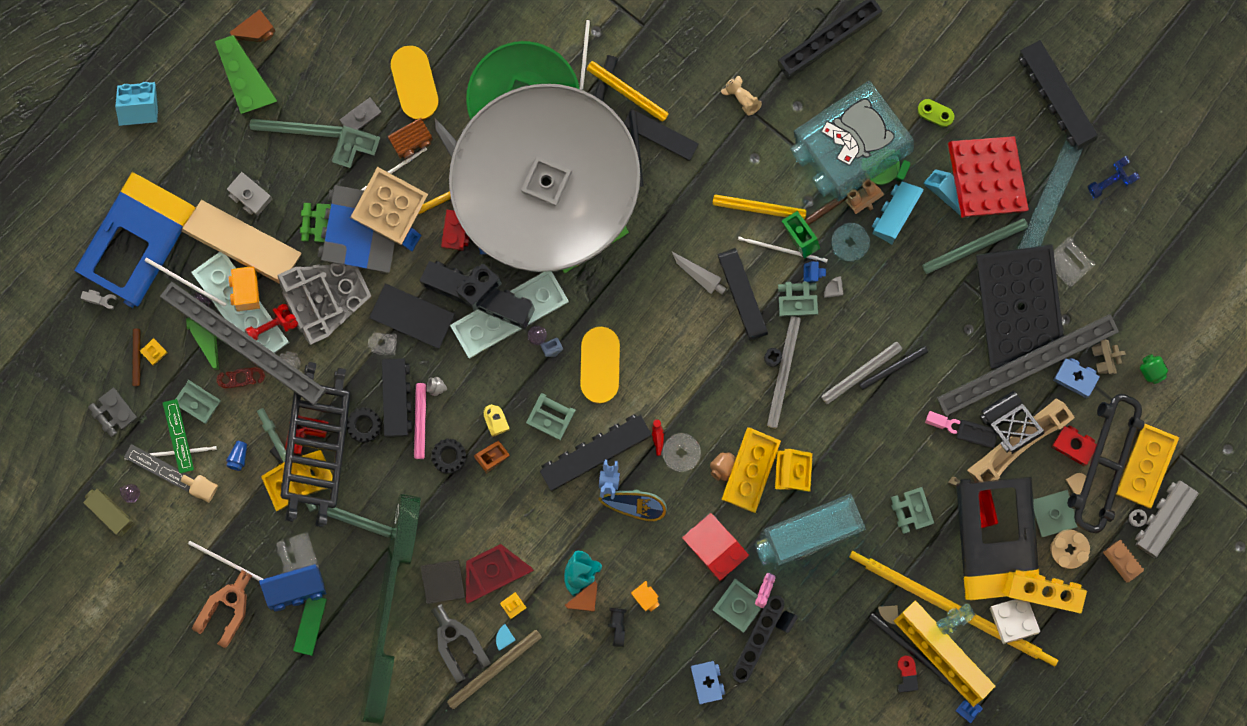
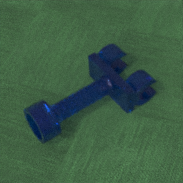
M1125 156L1113 164L1117 173L1098 184L1093 182L1087 187L1090 194L1096 199L1102 195L1104 188L1120 179L1123 180L1127 187L1141 177L1138 172L1129 177L1127 176L1122 167L1131 161L1128 156Z

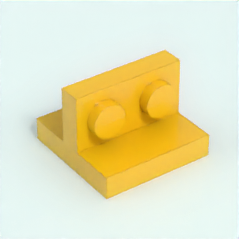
M794 449L777 451L775 489L810 492L812 453Z

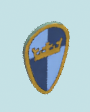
M637 489L633 491H615L614 499H611V495L608 493L604 494L603 498L599 496V501L606 507L645 521L660 520L667 511L666 504L660 497L652 493L640 492Z

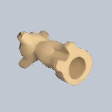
M737 76L735 79L727 82L726 88L722 89L721 93L723 95L735 94L737 100L743 106V111L748 116L753 115L761 108L762 103L757 97H753L747 90L741 88L742 79L740 76Z

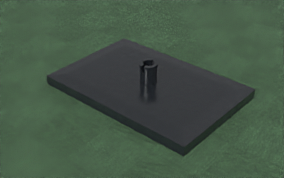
M1052 244L976 255L990 369L999 368L1064 336ZM1019 303L1023 304L1020 308H1017Z

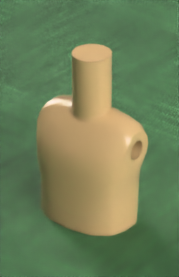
M183 475L181 478V482L190 486V495L207 503H210L218 488L217 484L201 475H198L194 480L186 475Z

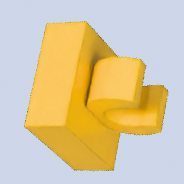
M154 338L140 350L153 366L168 353Z
M516 592L500 603L510 619L526 609V606Z

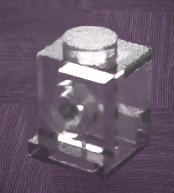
M373 332V337L369 336L368 348H371V352L375 354L395 356L397 335ZM385 340V345L379 346L378 342Z

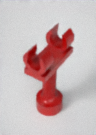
M281 304L277 309H272L275 315L274 320L257 328L250 326L244 330L246 334L257 341L259 334L276 327V325H281L285 332H287L289 329L295 328L298 322L296 321L297 318L288 310V306Z

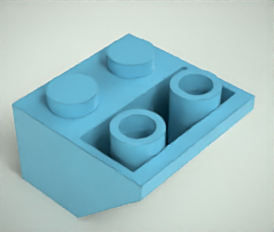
M155 82L117 86L115 107L119 126L157 122L158 106Z

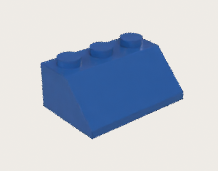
M316 564L259 580L267 606L270 610L281 611L285 609V606L291 604L293 606L301 605L309 598L311 600H318L322 598V595L326 594L321 572Z

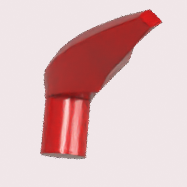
M655 419L652 426V438L656 446V455L660 456L663 448L664 434L660 420Z

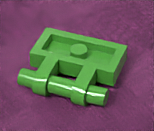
M311 203L303 204V210H301L303 220L302 227H300L301 241L309 242V235H315L314 241L316 243L324 242V238H321L322 228L327 225V220L324 219L326 208L330 209V204H317L316 211H311ZM310 218H316L315 228H310Z

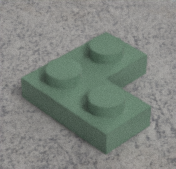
M343 125L332 162L350 168L356 150L375 155L380 137Z

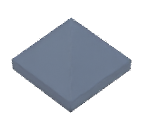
M558 338L540 345L546 357H556L563 350Z

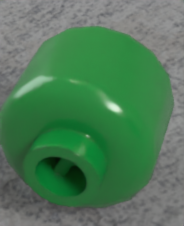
M1151 354L1142 359L1143 363L1140 365V371L1147 382L1157 384L1167 378L1168 368L1160 356L1153 357Z

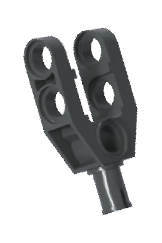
M441 604L437 606L441 614L438 613L436 608L431 610L439 623V628H437L438 651L454 679L459 683L466 678L447 646L449 642L463 635L482 668L487 667L491 663L473 631L457 620L449 619ZM448 627L456 629V635L453 638H448L445 634Z

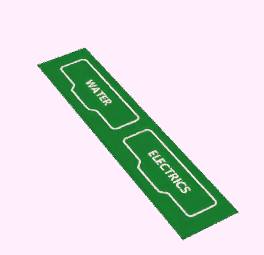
M178 400L162 402L179 474L192 471L194 467Z

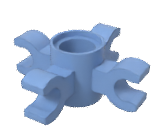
M608 460L604 461L603 471H600L599 480L601 498L606 493L611 495V499L615 497V490H618L620 473H618V461H615L614 466H609Z

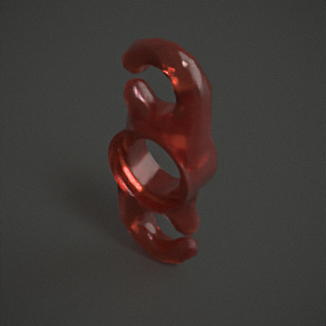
M258 367L226 372V376L230 380L225 384L222 382L224 373L221 372L217 377V383L222 388L244 387L247 384L256 383V380L252 377L253 373L258 372L260 374L258 383L264 381L265 373ZM240 372L246 374V380L243 383L236 381V375Z

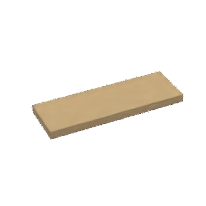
M203 200L200 201L182 228L183 233L247 267L254 266L258 273L279 283L277 275L294 268L302 254Z

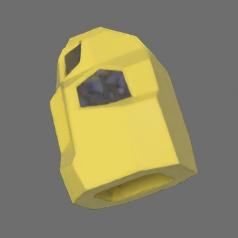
M495 405L485 407L484 418L492 437L510 430L501 408Z

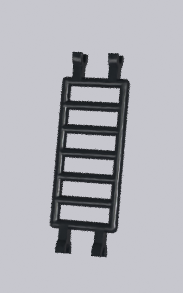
M308 362V365H305L304 374L314 380L317 363ZM338 368L334 372V387L320 385L326 389L324 394L342 397L341 408L320 403L313 406L308 401L301 400V396L294 392L280 494L282 499L288 500L285 521L293 522L294 519H297V504L301 502L318 506L315 526L323 527L327 524V509L335 508L337 505L350 402V392L343 390L346 369ZM299 408L340 415L339 426L298 418ZM297 426L337 433V444L296 437ZM295 444L336 452L334 463L293 455ZM292 463L333 470L332 481L291 474ZM290 481L331 489L330 500L290 493Z

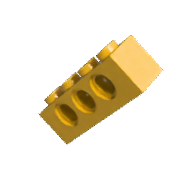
M1016 570L1015 573H1008L1003 594L1014 599L1082 613L1087 591L1081 588L1082 585L1070 582V585L1063 584L1064 581L1052 578V581L1045 580V576L1034 574V577L1027 576V572ZM1028 582H1030V583H1031L1030 589L1027 590V591H1025V590H1024L1025 584L1028 583ZM1048 586V593L1046 595H1043L1042 590L1044 589V587ZM1066 590L1067 596L1061 599V593Z

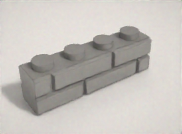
M1180 480L1176 484L1172 482L1167 489L1168 496L1166 499L1162 498L1156 506L1159 510L1155 515H1150L1146 522L1147 528L1145 531L1141 530L1135 538L1137 540L1135 545L1153 558L1159 555L1199 494Z

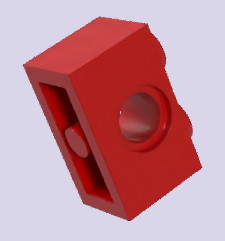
M1068 425V427L1064 426L1061 428L1051 448L1080 465L1086 466L1097 444L1094 443L1095 440L1090 436L1085 435L1083 437L1078 434L1076 428ZM1072 440H1077L1080 443L1078 450L1071 447Z

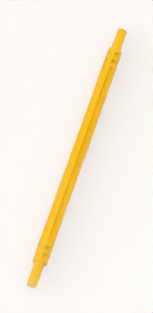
M854 551L851 552L849 558L866 566L865 568L1001 640L996 624L871 558L867 559ZM1024 639L1007 643L1035 659L1039 658L1054 667L1058 662V659L1042 652L1041 648Z

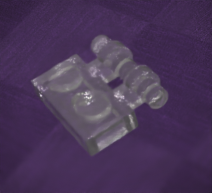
M308 532L289 538L291 544L289 547H285L283 540L276 543L278 556H281L284 565L282 567L284 573L314 564L320 569ZM291 552L294 553L296 562L292 564L288 553Z

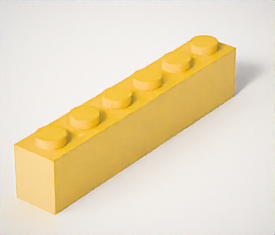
M916 600L894 620L897 626L973 707L983 700L995 687L990 679L984 675Z

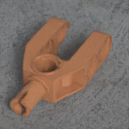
M241 570L234 585L228 584L211 595L196 619L192 630L201 634L221 601L233 607L235 615L230 624L225 627V632L217 643L226 649L245 618L247 594H245L244 589L252 575ZM232 592L237 595L235 603L228 601V595Z

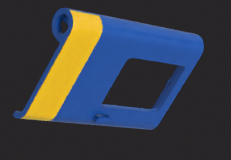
M132 172L74 271L125 299L123 303L131 308H134V306L139 307L160 271L144 260L148 258L160 266L164 264L181 235L182 228L196 207ZM120 227L149 243L148 248L123 288L94 273L96 265Z

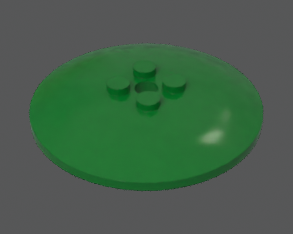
M518 41L499 46L478 63L470 77L466 97L470 120L488 103L509 91L535 84H560L580 89L577 77L569 63L558 52L543 44Z

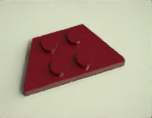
M502 544L467 560L466 603L469 604L533 572V568Z

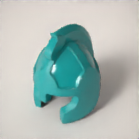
M575 551L568 561L564 573L565 586L570 594L575 596L577 593L582 592L583 588L593 583L595 574L602 569L601 563L592 560L583 551Z

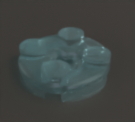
M846 223L835 230L831 245L836 256L844 261L853 262L860 260L867 253L870 246V238L861 225ZM850 237L856 242V245H852V247H848V244L845 243V240H849Z
M968 603L959 610L953 608L946 613L948 617L939 620L936 625L942 634H949L957 630L956 627L960 624L965 625L975 614Z

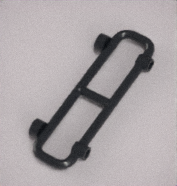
M1118 394L1112 398L1110 404L1102 402L1098 406L1097 415L1105 420L1081 494L1073 493L1068 498V507L1075 510L1074 519L1076 525L1090 533L1101 532L1105 528L1107 521L1111 522L1114 520L1115 512L1111 508L1136 431H1141L1144 428L1145 423L1140 419L1142 415L1140 402L1126 394ZM1122 401L1134 407V415L1129 419V430L1119 461L1116 463L1101 455L1117 405ZM1098 464L1115 470V474L1105 505L1099 512V523L1093 526L1082 520V513Z

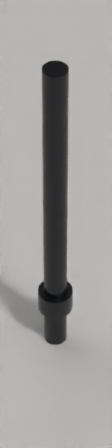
M871 614L868 619L937 675L944 685H949L959 693L924 654L876 614Z

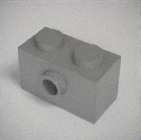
M243 172L227 188L230 193L228 196L234 202L238 203L240 201L244 204L243 209L250 215L254 213L259 216L272 200V197Z

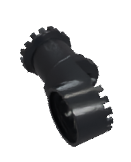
M609 608L611 616L607 627L616 628L613 646L624 647L625 626L623 621L624 613L627 610Z

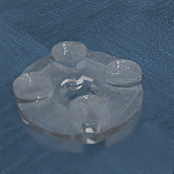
M678 433L671 436L665 442L662 456L669 468L677 472H686L694 468L700 460L701 449L698 442L692 436ZM680 447L687 451V455H684L683 458L676 455V451H679Z

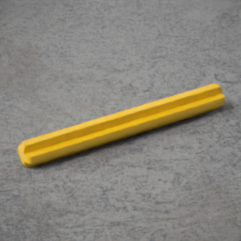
M594 61L589 63L587 71L661 122L665 121L668 116L665 110Z
M714 195L713 205L781 217H788L798 211L803 219L806 218L807 213L805 209L721 195Z

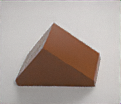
M498 440L475 454L474 458L487 474L510 455Z
M596 581L565 604L566 608L595 612L598 585Z

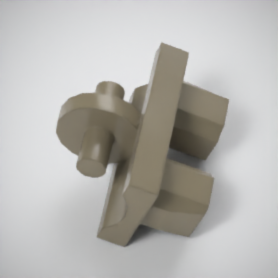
M1107 339L1101 340V343L1092 346L1094 357L1100 355L1105 357V362L1096 364L1098 374L1109 373L1113 375L1117 374L1113 358H1115L1117 365L1122 364L1121 356L1126 355L1125 351L1119 352L1118 345L1112 346L1114 352L1112 353L1109 340Z

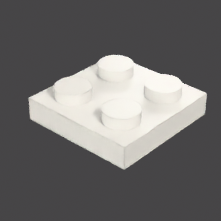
M1014 599L990 607L1003 644L1040 633L1028 601Z

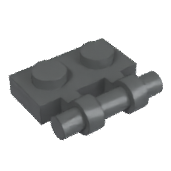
M114 387L99 398V401L102 403L100 408L94 403L88 406L92 412V417L99 421L103 426L102 430L105 433L107 432L111 438L117 434L113 428L117 424L123 430L138 418ZM106 411L113 417L109 422L103 415Z

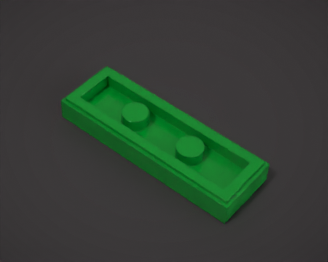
M309 598L306 600L293 651L313 656L327 599L311 600Z

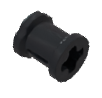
M776 348L768 349L764 356L765 363L770 367L779 365L782 359L781 351ZM771 353L774 356L778 355L775 362L772 359H768Z

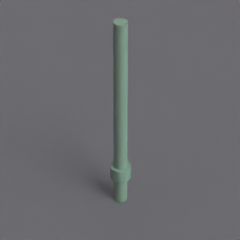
M261 408L257 413L263 423L262 427L269 434L280 457L285 462L286 449L275 431L276 427L273 421H270L264 408ZM305 503L310 512L317 509L315 505Z

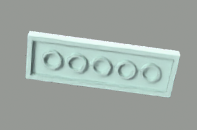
M219 252L192 271V274L205 292L226 303V306L223 307L212 300L222 316L243 332H245L244 329L250 326L257 328L273 320L260 301V309L237 311L235 305H231L230 294H233V287L230 288L228 277L232 276L231 269L236 268L227 255ZM277 325L259 334L257 340L273 353L278 352L289 344V341Z
M552 271L543 272L510 291L517 298L525 297L532 301L535 311L528 325L569 303ZM479 310L450 325L469 359L522 329Z

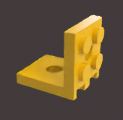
M321 450L301 456L326 461ZM285 462L261 476L276 511L288 506V500L282 499L280 496ZM292 463L291 474L332 481V474L328 469ZM310 469L314 471L315 476L311 474ZM291 481L289 485L290 493L306 496L328 489Z

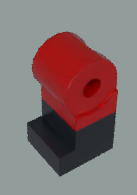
M902 656L897 662V668L901 672L902 684L897 685L898 693L918 691L914 659L910 656Z

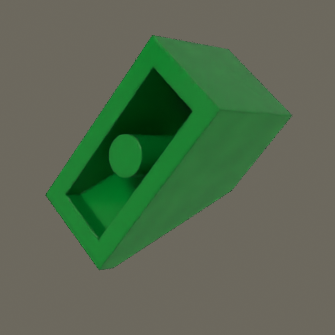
M798 211L781 220L792 242L803 258L820 249L817 237Z

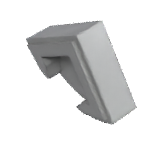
M841 276L834 278L827 284L824 298L843 296Z

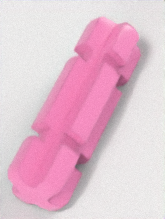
M770 573L765 575L758 598L755 601L756 606L764 608L767 604V598H769L776 579L775 575Z

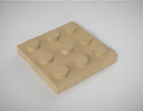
M377 167L350 218L402 245L428 194Z

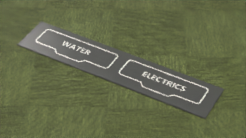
M132 444L124 456L127 460L187 492L190 486L181 482V478L183 475H186L193 480L195 479L186 473L179 474L177 468Z

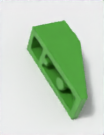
M186 318L187 329H190L211 366L215 370H219L216 337L190 318Z

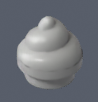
M439 377L428 380L426 391L432 396H437L447 390L446 385Z

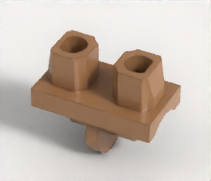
M870 179L863 182V188L858 192L851 190L847 193L845 202L855 214L866 207L869 211L873 210L872 203L884 195L882 190Z

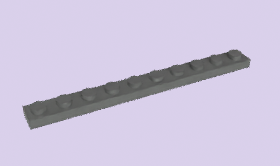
M172 281L160 295L162 300L313 406L317 404L326 392L325 388Z
M1108 314L937 397V400L945 416L1119 331L1111 314Z

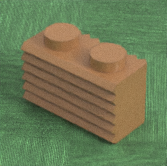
M1122 540L1116 541L1103 551L1104 555L1126 583L1144 571L1139 562H1136L1137 559H1134L1132 553H1129L1127 547L1124 546Z

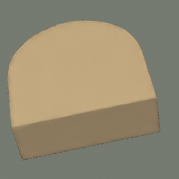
M1076 473L1066 479L1073 493H1081L1086 475Z

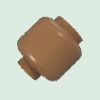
M729 452L720 453L710 463L711 475L718 481L720 479L723 481L729 480L736 457Z

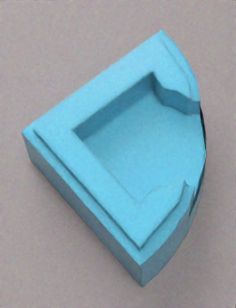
M506 624L497 633L496 644L499 651L515 641Z

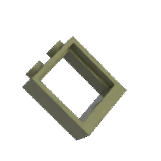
M92 489L86 494V500L83 503L116 535L123 537L136 524L103 491L99 489L94 491Z

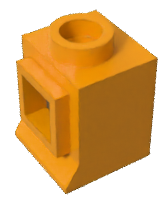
M647 581L631 592V595L645 612L648 609L652 612L660 605L657 599L659 596L651 586L647 587Z

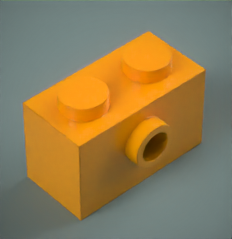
M254 266L231 269L232 276L228 277L230 288L233 287V294H230L231 305H235L237 311L260 309L257 273Z

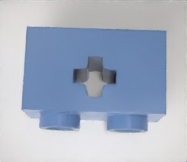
M1065 358L1053 381L1087 399L1100 376L1096 375L1097 372L1092 368L1086 367L1085 369L1079 365L1080 362L1077 360ZM1076 373H1079V374H1080V375H1079V378H1081V379L1075 381V380H1074V379H1075V376H1074V375H1075Z
M714 661L691 666L699 704L721 700L722 695H725L723 683L719 684L717 677L721 675L719 665H715ZM708 676L710 680L713 679L714 683L711 684V688H708L707 685H703V682L706 680V677Z

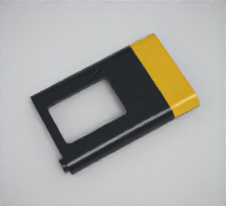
M1032 477L982 482L960 479V483L956 484L965 599L977 600L1006 597L1003 593L1009 572L1015 573L1016 570L1027 572V576L1034 577V574L1039 575ZM1013 487L1016 495L1018 540L984 544L982 542L979 492L982 490ZM1028 582V583L1025 584V586H1024V590H1025V591H1027V590L1030 589V587H1031V583H1030V582Z

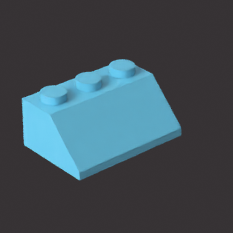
M901 182L900 186L895 185L891 192V195H893L892 200L885 202L881 209L884 212L881 219L877 217L872 225L874 228L872 234L893 244L924 189L905 182Z

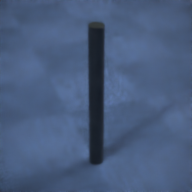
M629 111L631 137L634 141L640 164V187H644L636 111Z
M926 346L859 383L862 390L866 389L927 354Z

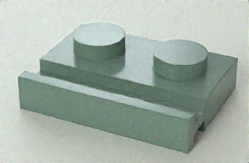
M190 380L187 381L176 398L181 409L207 424L221 400Z

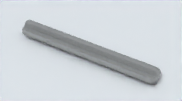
M898 342L893 343L823 394L822 400L826 404L832 402L902 350Z

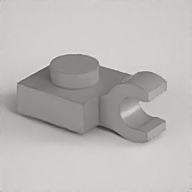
M94 290L82 292L81 299L83 301L105 306L110 310L114 309L112 305H108L109 299L117 300L115 295L108 294L105 297L99 296L100 293Z

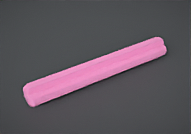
M417 383L415 392V459H424L426 384Z

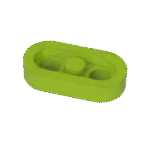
M930 99L921 101L917 111L921 118L940 127H948L954 120V113L950 108ZM930 106L931 111H925L924 107ZM947 114L948 119H943L941 115Z

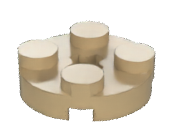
M1067 529L1056 535L1051 543L1050 551L1052 558L1060 566L1073 569L1081 566L1088 560L1090 545L1082 533ZM1068 544L1075 547L1072 554L1065 551L1068 548Z

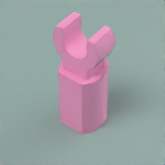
M929 411L925 423L940 429L946 428L949 433L956 434L957 431L953 430L951 425L953 423L959 425L960 421L957 419L948 420V417Z

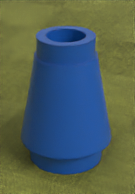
M236 441L226 460L228 468L241 471L242 467L245 466L246 443Z

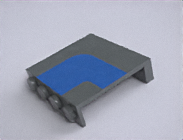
M334 185L333 190H329L327 201H331L330 209L326 208L324 219L327 220V225L322 228L321 238H324L323 246H319L317 257H321V263L327 261L380 271V274L388 275L390 273L395 242L350 218L364 193L363 190Z

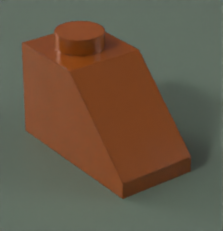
M259 9L230 31V34L234 35L237 40L261 43L263 40L268 41L272 38L275 29Z

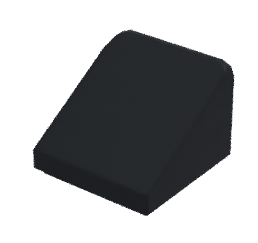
M783 611L776 623V628L786 634L789 633L798 616L788 611Z

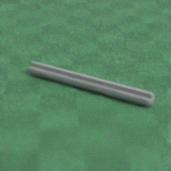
M791 316L767 424L770 428L778 427L801 320L795 316Z

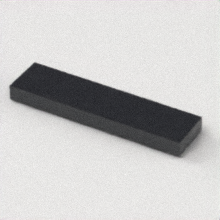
M636 111L638 134L688 161L691 160L699 145L697 142ZM628 114L624 124L627 127V129L630 130V121Z

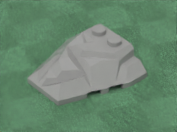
M338 263L320 266L313 265L310 267L300 266L277 275L283 290V297L291 314L297 318V326L300 332H303L305 339L310 345L327 338L371 297L359 268Z

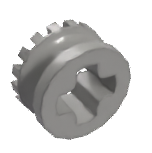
M1137 509L1130 513L1128 519L1132 526L1141 527L1147 522V515L1143 510ZM1137 513L1143 517L1139 524L1136 520H1133V516H1136Z

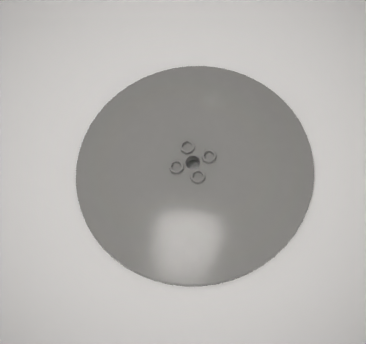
M535 84L521 87L497 97L483 107L463 130L453 152L449 173V189L453 208L461 226L471 240L486 254L505 265L536 272L568 269L592 259L606 249L627 225L635 208L640 187L638 153L629 130L620 117L597 97L583 90L560 84ZM550 177L552 182L550 185L544 186L542 185V179Z

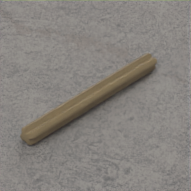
M537 630L531 632L451 697L447 704L452 709H455L542 637Z

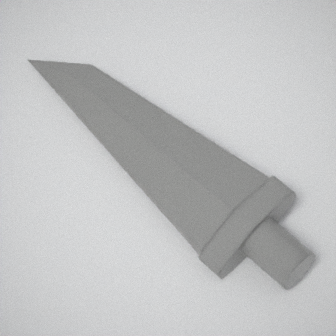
M672 252L676 263L703 286L707 292L712 294L716 290L720 294H724L726 288L719 284L722 280L721 277Z

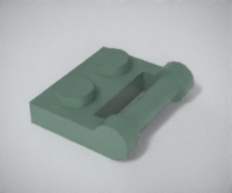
M541 393L526 424L561 441L576 410L571 407L569 409ZM542 404L566 415L565 419L562 420L540 409Z

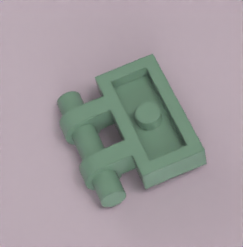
M803 281V283L796 284L791 282L778 284V292H786V296L779 297V317L818 315L817 295H809L810 290H817L816 283ZM792 291H803V296H792Z
M922 487L903 493L905 501L900 502L898 495L891 497L893 503L891 506L893 511L896 512L898 527H901L903 534L910 532L908 524L911 523L914 524L915 530L934 524ZM908 506L911 517L905 518L902 508Z

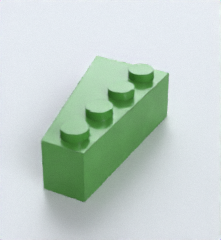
M234 35L215 41L241 114L277 102V99Z

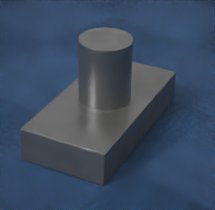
M368 98L342 117L340 121L344 126L360 130L381 115L382 112L373 100Z

